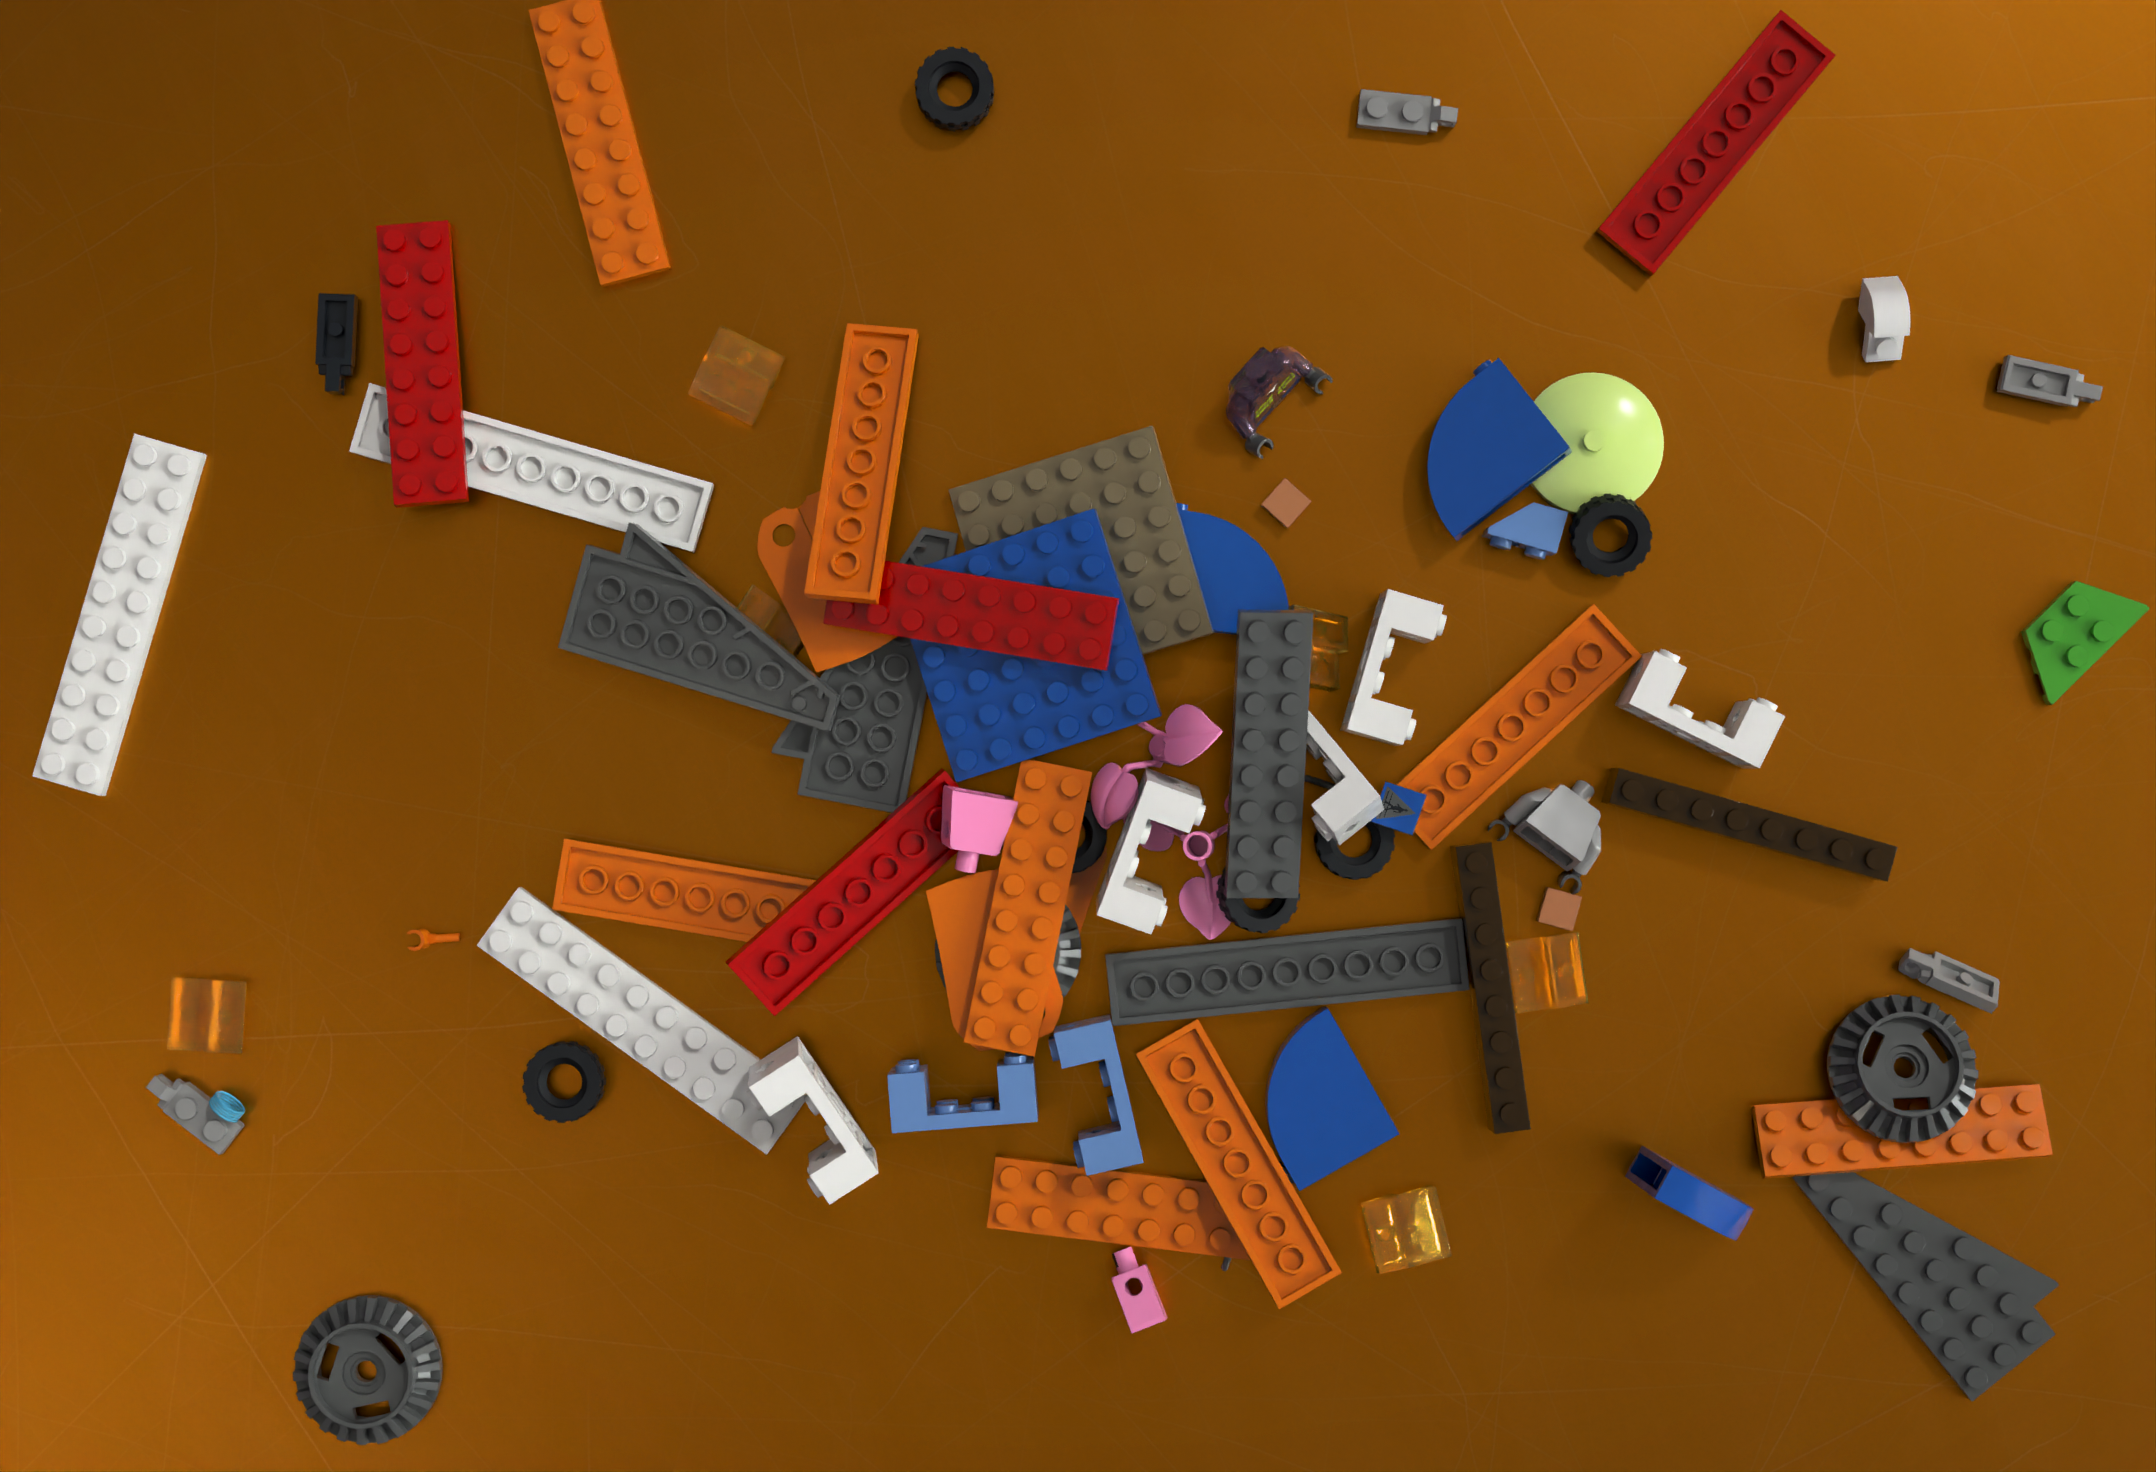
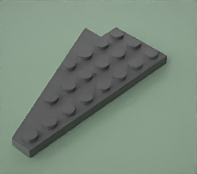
M629 522L621 553L593 545H586L558 648L825 731L831 730L841 696L640 525Z
M922 527L898 563L924 566L954 556L958 534ZM900 636L861 658L823 672L820 679L841 696L830 731L791 720L772 747L771 753L804 759L798 795L891 813L907 800L928 693L910 638Z
M1854 1172L1791 1177L1970 1401H1974L2056 1335L2034 1308L2035 1304L2059 1286L2050 1277Z

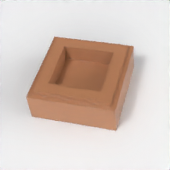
M1284 478L1260 506L1288 529L1312 501Z
M1545 887L1536 921L1573 931L1582 897Z

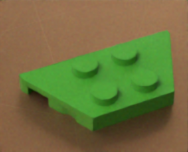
M2079 581L2070 582L2021 631L2025 646L2031 653V664L2034 673L2038 674L2044 691L2042 695L2043 701L2047 705H2053L2150 608L2146 604Z

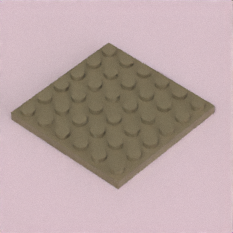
M1153 426L949 489L966 551L1093 508L1096 509L1142 654L1145 655L1214 634Z

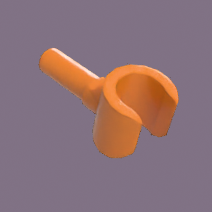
M423 928L407 932V934L416 933L421 938L420 945L407 947L411 951L426 949L430 944L460 942V933L430 934L428 930Z

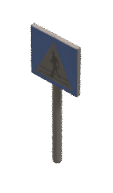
M1305 775L1306 782L1329 790L1336 785L1310 775ZM1385 781L1380 795L1384 810L1373 818L1371 822L1413 836L1427 795Z

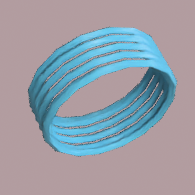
M217 1091L209 1100V1106L213 1112L228 1122L236 1123L245 1113L242 1103L227 1092Z

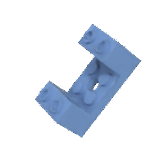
M1110 1014L1055 1026L1054 1036H1050L1048 1040L1053 1062L1060 1060L1061 1067L1064 1069L1105 1059V1061L1099 1062L1103 1086H1111L1113 1096L1107 1097L1112 1123L1078 1131V1141L1073 1142L1077 1167H1085L1086 1175L1089 1176L1144 1163Z
M1006 1052L1004 1058L998 1060L999 1102H994V1097L992 1096L976 1097L972 1099L973 1102L971 1104L958 1105V1099L937 1101L935 1107H931L928 1064L919 1065V1059L898 1061V1064L892 1067L887 1075L892 1133L1038 1122L1039 1111L1034 1057Z

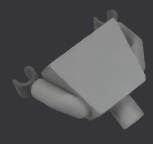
M1582 780L1576 781L1571 790L1565 785L1560 784L1553 790L1543 787L1524 794L1504 812L1505 817L1503 819H1494L1488 825V831L1495 824H1502L1505 827V833L1497 841L1506 839L1509 835V827L1512 824L1516 827L1513 832L1566 870L1558 877L1557 882L1560 888L1563 887L1567 879H1575V883L1570 889L1571 894H1576L1581 890V875L1588 873L1601 853V828L1598 825L1601 814L1599 810L1588 803L1595 790L1589 783Z

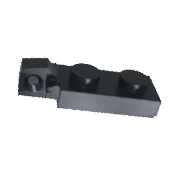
M319 293L315 364L318 365L319 374L326 375L325 391L333 395H345L346 376H353V368H355L358 297L355 294Z

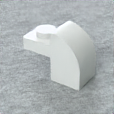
M1898 276L1863 278L1858 311L1866 324L1862 357L1865 362L1901 360L1904 336H1910V306L1907 292Z

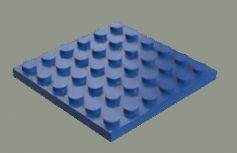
M1093 508L922 566L1119 598L1108 671L910 638L956 782L1162 716L1096 509Z

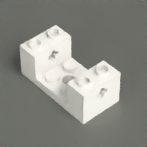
M1390 589L1380 593L1340 730L1393 746H1401L1404 744V741L1411 740L1416 726V720L1411 718L1413 710L1371 697L1372 694L1375 695V693L1380 692L1385 673L1379 670L1382 660L1389 659L1393 649L1395 638L1390 637V634L1424 644L1433 641L1437 635H1442L1447 615L1442 614L1444 605Z
M1660 649L1659 652L1653 650L1652 652L1641 654L1642 657L1635 663L1615 706L1742 769H1760L1785 718L1784 715L1776 712L1777 705L1760 697L1757 700L1749 698L1748 701L1735 702L1723 727L1709 720H1706L1705 723L1692 719L1694 713L1677 704L1669 706L1687 667L1678 663L1680 657L1664 649Z
M1308 710L1306 749L1315 760L1320 757L1324 759L1323 765L1327 769L1325 771L1336 784L1311 804L1315 813L1311 819L1315 823L1316 829L1327 842L1333 838L1340 846L1380 814L1384 807L1377 791Z
M1145 768L1138 786L1139 794L1137 801L1128 813L1096 898V915L1151 935L1154 926L1161 927L1168 909V906L1165 905L1167 898L1163 897L1161 885L1134 876L1139 863L1137 847L1139 843L1146 844L1152 828L1151 820L1190 834L1193 824L1200 825L1206 805H1203L1204 799L1198 786Z
M798 1036L749 1067V1081H747L750 1090L747 1091V1095L757 1110L763 1108L770 1117L802 1095L807 1094L804 1100L815 1116L820 1113L827 1124L824 1126V1129L830 1140L808 1153L809 1167H807V1172L810 1178L807 1179V1182L818 1198L823 1195L830 1205L879 1173L876 1150Z

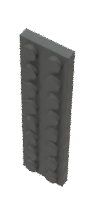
M1238 609L1224 889L1226 898H1298L1314 615L1311 610Z

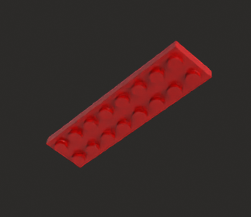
M1780 10L1596 232L1649 276H1652L1836 55Z
M448 220L376 226L394 506L401 508L469 502L451 224Z
M885 561L878 605L827 600L823 624L1108 671L1119 598Z
M941 768L725 961L774 1017L958 852V850L948 848L941 841L944 785L959 787L945 770Z

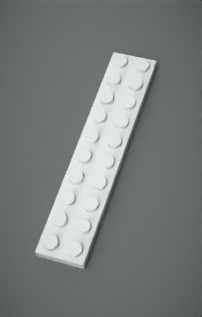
M369 383L349 452L391 464L387 390L385 387ZM463 410L468 487L624 533L627 531L629 522L636 523L658 542L695 553L713 492V483Z
M134 433L33 771V777L98 796H106L206 461V454Z
M523 887L517 888L477 944L479 948L766 1155L805 1103L804 1097L807 1094L802 1095L770 1117L763 1108L757 1110L747 1095V1091L750 1090L747 1081H749V1067L760 1061V1058L559 913L552 910V908Z

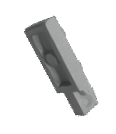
M1361 89L1356 127L1427 135L1428 132L1436 133L1437 126L1455 127L1458 108L1440 106V99L1432 98V96Z
M2007 355L2003 359L1996 392L2064 407H2077L2079 401L2088 403L2100 401L2103 386L2083 382L2085 375L2078 373L2079 370Z
M1909 948L1899 960L1898 971L1912 979L1918 978L1921 983H1926L1927 986L1991 1014L1998 1007L2000 985L1998 978L1936 951L1930 955Z
M163 1074L155 1075L146 1086L148 1090L161 1099L157 1105L163 1109L165 1114L219 1155L225 1152L245 1126L240 1120L236 1123L228 1122L215 1114L209 1106L211 1098L191 1082H184L178 1078L173 1083Z

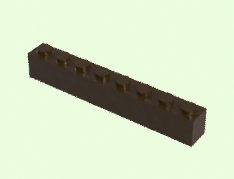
M1621 768L1610 769L1602 798V803L1879 881L1888 882L1897 847Z
M1483 841L1450 846L1459 916L1463 921L1469 989L1488 1129L1494 1134L1531 1129L1492 842Z

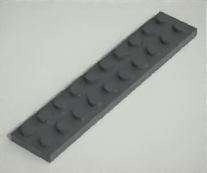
M1462 918L1105 954L1113 1026L1470 990Z

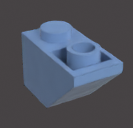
M1533 502L1486 528L1482 537L1491 539V546L1510 550L1511 546L1525 549L1524 555L1545 560L1546 555L1552 556L1557 553L1568 512Z

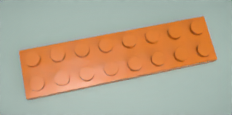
M565 0L528 10L600 285L606 287L671 270L601 0Z
M847 323L804 590L806 598L876 605L879 603L919 338L917 329Z
M1591 604L1395 784L1427 795L1414 833L1429 850L1434 849L1642 657L1595 604Z
M1031 759L1021 761L1013 798L1014 801H1018V805L1004 841L964 1043L1035 1057L1092 772Z
M566 838L563 842L552 910L748 942L816 880Z
M1196 1019L1135 1054L1277 1308L1285 1307L1342 1273L1199 1020Z
M2040 1084L1974 1089L1976 1094L1968 1106L1969 1110L1954 1127L1937 1137L1916 1143L1891 1142L1869 1134L1847 1117L1836 1099L1754 1105L1751 1109L1762 1179L2049 1158L2053 1155ZM1927 1098L1893 1099L1894 1108L1902 1111L1928 1109Z
M1003 1155L995 1156L987 1228L1250 1260L1206 1180L1117 1169L1087 1176L1085 1167L1078 1168L1076 1164Z

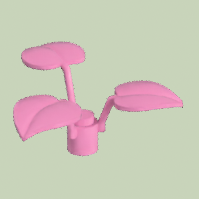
M1188 704L1176 708L1166 722V733L1157 730L1146 722L1137 724L1154 735L1149 743V752L1153 756V760L1129 763L1124 765L1122 769L1118 764L1110 762L1100 769L1092 784L1091 805L1095 818L1102 828L1108 829L1112 824L1123 819L1132 810L1139 794L1138 782L1136 777L1129 773L1130 771L1148 767L1161 768L1163 763L1181 767L1200 756L1222 734L1223 731L1201 709Z
M1229 794L1224 804L1227 813L1229 805ZM1128 814L1123 818L1124 824ZM1151 820L1152 828L1145 845L1140 843L1139 845L1151 851H1165L1172 845L1174 835L1183 841L1184 853L1188 858L1198 861V865L1201 867L1205 878L1195 877L1184 884L1179 895L1180 909L1187 921L1197 928L1208 940L1216 938L1231 922L1225 917L1226 914L1220 910L1218 905L1220 904L1219 898L1216 895L1219 886L1217 882L1222 875L1211 877L1206 858L1210 857L1214 852V839L1227 832L1228 823L1210 834L1206 831H1195L1186 835L1181 830Z

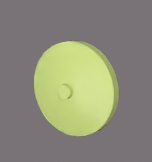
M1595 372L1580 373L1558 380L1535 399L1534 403L1572 451V453L1530 484L1546 502L1559 510L1575 514L1580 510V506L1584 502L1586 504L1595 496L1601 497L1604 494L1611 493V495L1617 496L1619 494L1628 500L1632 499L1635 501L1648 489L1661 465L1664 436L1656 410L1639 389L1613 375Z

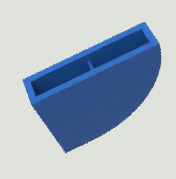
M1499 358L1493 363L1489 359L1474 370L1473 374L1475 377L1455 394L1442 412L1430 442L1427 464L1430 493L1442 522L1457 541L1572 453L1569 445Z
M1176 503L1215 633L1237 635L1238 609L1289 610L1282 578L1267 552L1256 540L1236 525L1209 514L1188 511V505Z
M1323 1006L1307 1016L1291 1031L1280 1046L1268 1074L1265 1092L1266 1120L1272 1142L1284 1163L1281 1165L1291 1184L1295 1183L1299 1191L1399 1135L1397 1128L1329 1009Z
M1641 1146L1625 1175L1626 1178L1655 1199L1737 1241L1754 1208L1742 1200L1644 1146Z

